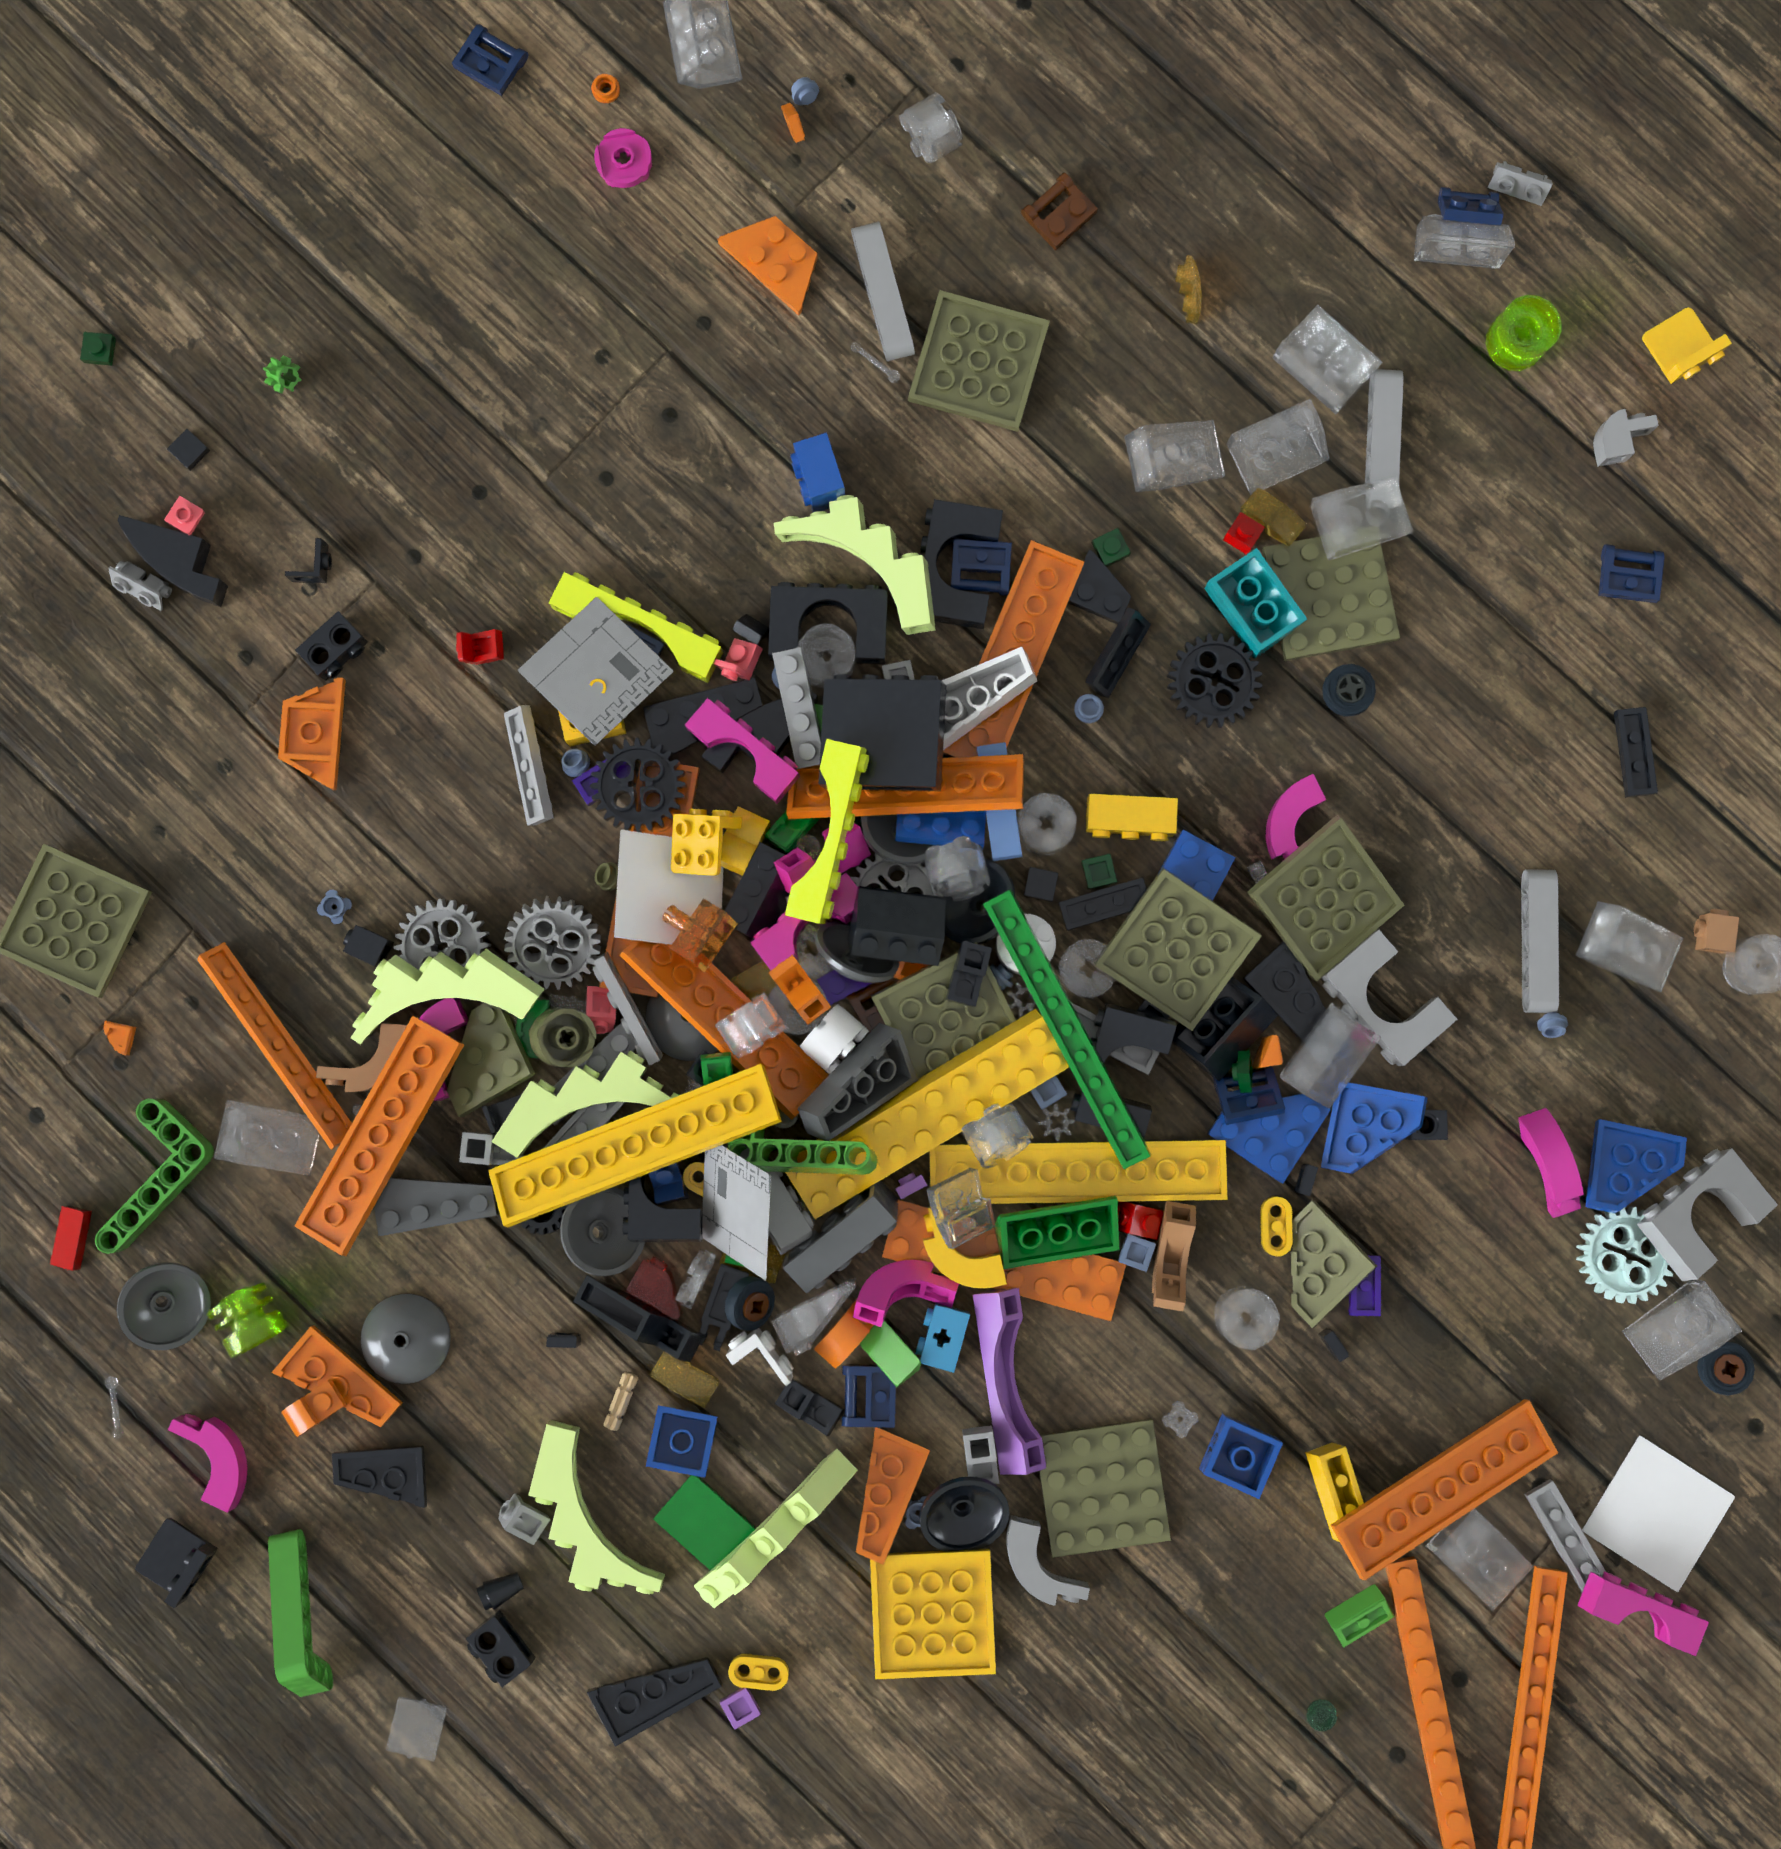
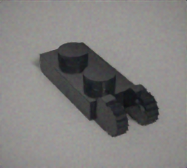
M721 1263L701 1319L703 1323L699 1333L704 1335L700 1345H703L706 1341L709 1326L712 1324L720 1327L719 1334L716 1336L713 1344V1350L720 1352L727 1330H730L732 1325L726 1317L725 1300L733 1285L742 1278L749 1277L750 1273Z

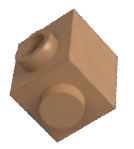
M1711 909L1710 913L1700 915L1694 925V936L1697 937L1695 950L1718 954L1734 953L1739 917L1729 916V911Z

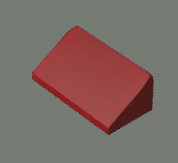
M67 1206L61 1207L50 1265L72 1271L81 1269L92 1211Z

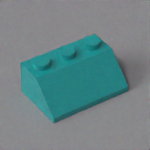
M1257 548L1211 578L1204 588L1237 636L1245 643L1247 650L1253 651L1252 657L1254 659L1276 645L1307 620V617Z

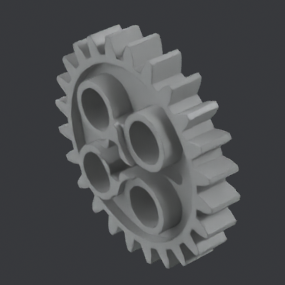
M876 853V861L871 862L867 858L864 859L867 866L866 869L856 867L860 875L859 878L851 877L857 887L863 886L888 890L878 880V877L882 876L894 891L919 892L932 896L942 892L941 885H933L939 880L938 874L929 875L933 871L931 864L923 867L924 862L914 865L896 864L883 859ZM894 871H903L905 876L902 880L895 882L890 879V875Z
M546 896L545 902L542 905L537 899H534L532 909L524 904L522 907L523 914L519 912L514 913V921H509L507 927L510 932H506L504 940L508 941L505 944L504 951L512 952L509 954L507 961L517 962L514 968L518 971L523 970V974L528 978L530 976L533 977L535 983L538 984L540 980L544 981L545 989H548L550 982H554L558 990L561 987L562 981H565L569 987H572L573 977L580 982L583 981V972L591 973L592 966L590 964L595 965L593 961L597 958L596 954H600L601 946L598 945L601 941V935L594 934L598 931V924H589L592 920V914L582 916L584 906L581 905L576 910L573 909V900H570L566 905H562L560 896H558L556 903H551L549 896ZM540 921H547L552 925V927L544 929L541 928L537 923ZM573 932L580 938L571 940L565 934ZM552 940L556 941L554 946L550 945ZM529 946H535L539 948L541 952L535 954L530 953L526 948ZM561 957L566 959L568 963L561 965L556 963L554 959Z
M438 899L436 907L432 900L426 901V909L422 905L415 906L417 915L411 912L406 914L410 921L409 923H399L400 927L405 931L404 933L395 934L396 938L402 940V944L394 946V949L401 950L402 955L399 957L419 970L428 956L435 957L440 952L457 962L455 952L460 948L466 953V961L464 964H460L465 967L474 953L480 955L483 952V948L491 947L490 943L483 942V938L488 936L489 932L480 931L479 928L485 922L474 921L477 915L476 911L466 914L467 904H462L457 909L456 900H450L446 907L445 899ZM450 920L455 921L458 925V932L455 936H451L447 931V924ZM435 921H437L438 924H439V925H438V931H437V929L434 927V922H435ZM423 928L430 933V940L427 944H423L419 939V933ZM446 942L448 947L444 950H439L438 945Z

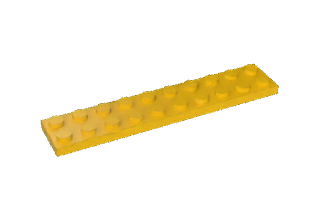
M762 1064L756 1065L488 1170L502 1224L504 1227H511L782 1122L765 1067Z
M1226 1140L1145 1141L1151 1156L1126 1169H1123L1109 1142L939 1145L929 1151L930 1205L1069 1203L1116 1196L1118 1202L1228 1200Z

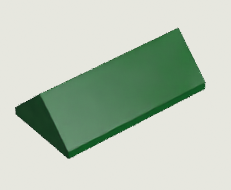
M1116 1196L1000 1214L994 1224L1003 1269L1119 1250L1118 1201Z

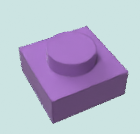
M914 1172L899 1179L900 1186L895 1189L900 1199H903L927 1186V1183L922 1174L916 1177Z
M740 1688L720 1700V1705L734 1730L758 1717L762 1712L749 1688Z

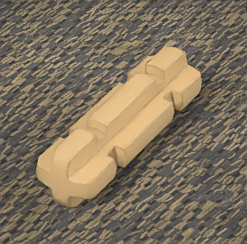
M630 1372L622 1374L619 1382L621 1386L615 1392L609 1408L611 1412L606 1416L604 1427L613 1431H617L620 1428L623 1420L621 1417L625 1415L633 1394L631 1390L635 1388L638 1381V1376Z

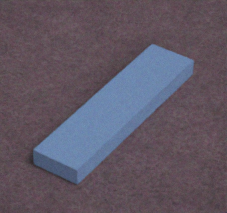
M1006 742L977 746L978 756L1007 755ZM987 810L986 816L993 861L1022 857L1016 810Z

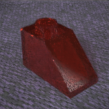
M654 1256L651 1260L648 1258L643 1259L626 1292L678 1321L683 1311L673 1274L667 1270L668 1264Z

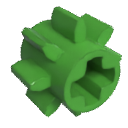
M284 355L281 357V361L271 357V362L268 366L263 367L268 377L264 382L274 386V390L279 393L284 391V387L293 392L294 386L302 380L297 372L300 366L291 363V358Z

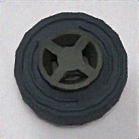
M1345 664L1333 669L1325 678L1322 687L1323 699L1328 708L1334 713L1345 717L1356 716L1366 711L1373 703L1376 694L1375 681L1371 674L1365 668L1355 664Z

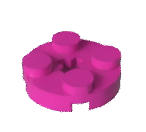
M626 128L612 130L603 136L604 140L600 142L599 146L597 144L594 160L598 173L605 180L606 184L611 187L630 188L646 181L652 167V153L648 142L635 134V131ZM620 153H626L627 157H631L626 164L616 162V159L620 158Z

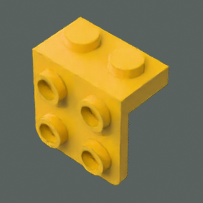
M1689 307L1648 330L1642 336L1643 342L1671 384L1682 377L1685 380L1700 372V366L1707 362L1709 365L1716 363L1725 356L1723 351L1732 344L1726 334L1713 341L1694 310Z
M689 809V815L673 814L672 872L719 875L721 872L723 828L741 829L742 817H730V811L712 810V816L707 815V810Z

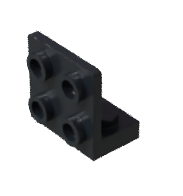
M167 1518L139 1560L135 1570L170 1592L164 1602L175 1608L186 1601L218 1548L174 1519Z

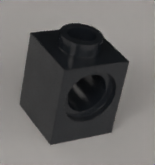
M355 925L354 930L350 929L344 938L343 945H345L343 952L377 967L383 959L386 960L394 942L364 927Z
M1425 1110L1424 1117L1429 1121V1129L1425 1133L1417 1130L1405 1138V1140H1448L1447 1110Z

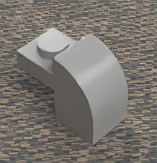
M1626 409L1619 410L1611 415L1599 427L1594 437L1593 447L1597 467L1626 462L1633 456L1635 451L1632 438L1649 435L1659 426L1657 415L1645 416V413H1639L1627 418Z
M462 1132L459 1162L503 1165L518 1158L492 1142L496 1134Z
M992 1425L962 1429L968 1477L984 1478L994 1484H999Z

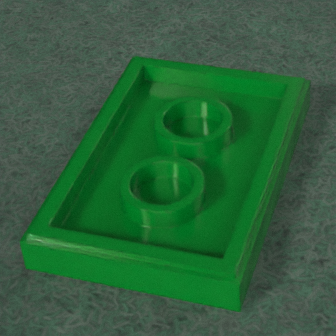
M693 1475L689 1476L653 1518L709 1570L713 1569L756 1529L752 1523L704 1480Z

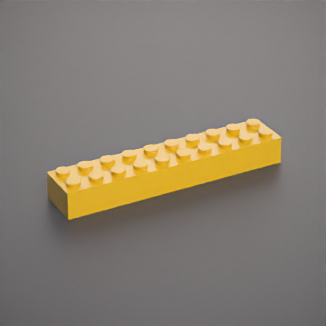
M1034 1009L922 1076L918 1081L830 1140L862 1142L872 1149L877 1155L878 1163L871 1173L865 1175L785 1173L813 1218L817 1219L1069 1068V1065L1044 1018L1037 1009ZM803 1150L798 1154V1163L805 1161L808 1155L807 1150ZM832 1151L827 1155V1164L835 1161L837 1151ZM861 1152L856 1156V1165L862 1164L866 1160V1152Z

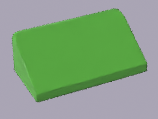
M885 1320L882 1327L875 1325L859 1344L896 1387H899L920 1370L921 1361Z
M1375 1584L1325 1613L1328 1623L1343 1648L1395 1617L1385 1597Z

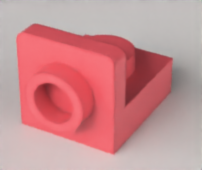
M179 496L164 521L179 532L191 535L205 514V511Z
M734 638L725 661L715 659L714 665L722 670V676L730 680L737 681L739 677L750 681L763 649L757 644Z
M587 986L585 1014L593 1022L596 1034L610 1033L614 1030L616 1009L612 1007L608 1000L607 993L609 990L597 986Z

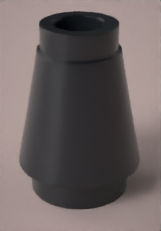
M518 1572L484 1581L483 1585L477 1588V1592L484 1609L489 1610L493 1608L495 1610L519 1593V1591L523 1590L524 1586Z

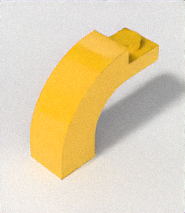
M940 1205L928 1207L929 1214L924 1215L927 1233L934 1232V1237L925 1238L923 1242L928 1256L942 1274L958 1284L971 1288H992L1007 1284L999 1253L982 1257H969L959 1253L948 1241Z

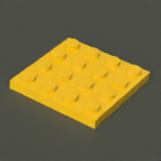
M990 1549L889 1553L884 1565L870 1559L875 1679L996 1674Z

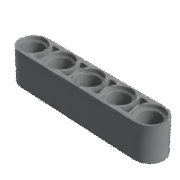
M880 222L851 228L854 246L886 361L889 362L915 355L911 333Z
M1372 369L1370 375L1364 494L1365 508L1396 509L1403 403L1402 370Z
M1525 869L1521 879L1522 1006L1525 1013L1557 1012L1559 1006L1558 875L1556 870Z

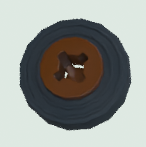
M754 1276L744 1277L736 1282L725 1300L727 1319L735 1327L746 1331L756 1330L761 1327L771 1316L774 1308L775 1295L773 1288L765 1280Z
M1713 1342L1704 1348L1697 1364L1698 1374L1704 1385L1713 1392L1729 1396L1741 1393L1748 1388L1754 1377L1755 1368L1752 1357L1745 1348L1734 1342Z

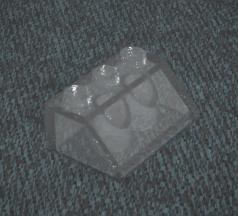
M728 0L664 1V12L678 83L702 89L742 80Z
M1432 214L1426 217L1423 216L1416 228L1414 261L1499 269L1515 247V240L1508 224L1498 226L1443 220L1441 215Z
M1319 305L1281 342L1272 357L1335 415L1356 395L1383 363Z
M1311 399L1232 433L1227 442V447L1250 495L1330 459L1324 427Z
M1331 1003L1280 1073V1077L1305 1096L1330 1109L1381 1039V1036L1334 1003Z

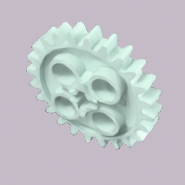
M1629 1206L1627 1212L1625 1208L1616 1214L1605 1212L1606 1218L1596 1214L1594 1215L1597 1222L1596 1225L1592 1223L1585 1224L1590 1233H1580V1236L1586 1242L1585 1244L1577 1245L1576 1248L1583 1250L1584 1255L1577 1257L1576 1260L1585 1262L1586 1265L1579 1271L1580 1273L1590 1274L1585 1282L1587 1284L1597 1283L1594 1292L1602 1293L1605 1291V1299L1612 1300L1615 1296V1300L1618 1303H1624L1625 1299H1627L1628 1303L1636 1304L1638 1296L1640 1300L1648 1301L1647 1292L1657 1296L1658 1290L1656 1285L1667 1286L1666 1282L1662 1279L1663 1276L1673 1277V1273L1667 1269L1669 1264L1637 1225L1645 1217L1643 1215L1645 1210H1641L1637 1214V1207ZM1620 1227L1623 1231V1238L1617 1243L1614 1239V1231ZM1648 1240L1650 1251L1644 1255L1641 1251V1245L1643 1241ZM1606 1242L1616 1249L1626 1250L1628 1254L1649 1262L1650 1266L1646 1267L1637 1261L1628 1260L1624 1255L1604 1248L1602 1244ZM1608 1254L1611 1257L1612 1263L1605 1270L1602 1266V1260ZM1636 1267L1639 1276L1635 1282H1632L1629 1274L1631 1269Z

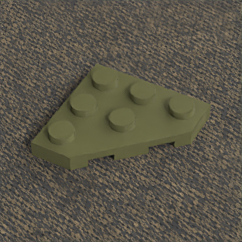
M483 1003L471 1010L462 1039L464 1047L456 1059L447 1088L457 1115L460 1117H465L536 1075L508 1012L487 1003Z
M1314 1200L1292 1220L1293 1251H1291V1276H1293L1291 1306L1311 1328H1315L1377 1267L1367 1254Z

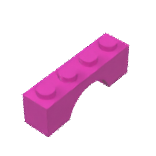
M707 698L685 724L687 730L709 748L729 742L747 748L754 756L756 762V772L753 779L754 785L778 804L800 778L799 773L796 771L798 766L787 756H784L782 759L773 752L776 748L764 737L760 740L751 734L753 731L752 727L741 718L737 722L728 715L730 709L722 702L716 700L713 703Z
M847 873L841 876L839 887L837 890L833 889L831 901L834 902L831 918L845 924L852 919L858 889ZM784 912L778 918V923L770 929L765 927L755 934V940L751 942V945L770 971L791 955L796 960L799 959L797 940L803 928L810 921L786 916Z
M1590 1571L1577 1606L1594 1616L1617 1625L1634 1612L1648 1611L1654 1623V1637L1671 1647L1694 1656L1697 1655L1709 1623L1697 1616L1699 1613L1698 1609L1682 1602L1680 1607L1672 1605L1674 1600L1665 1595L1655 1592L1654 1597L1646 1594L1648 1589L1630 1582L1628 1586L1620 1584L1621 1578L1604 1571L1601 1576Z

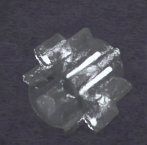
M1017 982L1015 983L1017 992H1008L1007 996L1013 998V1003L1009 1005L1010 1009L1014 1007L1019 1009L1018 1017H1021L1024 1011H1033L1032 1007L1036 1003L1027 986L1022 988ZM1026 991L1029 993V998L1033 999V1002L1022 1007L1020 1006L1021 1000L1017 999V995H1022Z
M1054 1104L1052 1112L1043 1109L1042 1112L1046 1115L1045 1120L1038 1121V1124L1045 1125L1047 1128L1043 1135L1047 1136L1050 1132L1055 1133L1056 1141H1059L1060 1133L1062 1132L1071 1135L1067 1127L1068 1124L1075 1123V1120L1068 1119L1066 1116L1070 1109L1066 1108L1061 1112L1059 1111L1058 1104ZM1052 1115L1055 1117L1061 1115L1063 1117L1061 1123L1064 1126L1061 1129L1058 1127L1051 1129L1052 1121L1049 1118Z

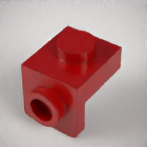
M1240 512L1223 538V541L1247 555L1265 526Z
M493 629L474 634L459 632L456 634V651L460 662L479 665L504 659L501 630Z
M1118 1202L1119 1231L1157 1240L1164 1211L1129 1202Z

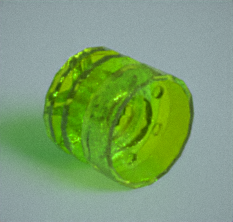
M1524 295L1515 298L1495 319L1487 331L1486 348L1490 357L1498 366L1509 371H1522L1531 368L1559 339L1562 325L1558 310L1549 300L1538 295Z
M264 1282L244 1287L230 1294L206 1314L210 1321L224 1316L225 1319L214 1326L215 1331L224 1330L229 1327L232 1330V1333L222 1341L231 1359L255 1348L289 1327L280 1310H274L265 1314L263 1308L273 1300V1297L270 1295L260 1300L257 1299V1296L268 1289Z

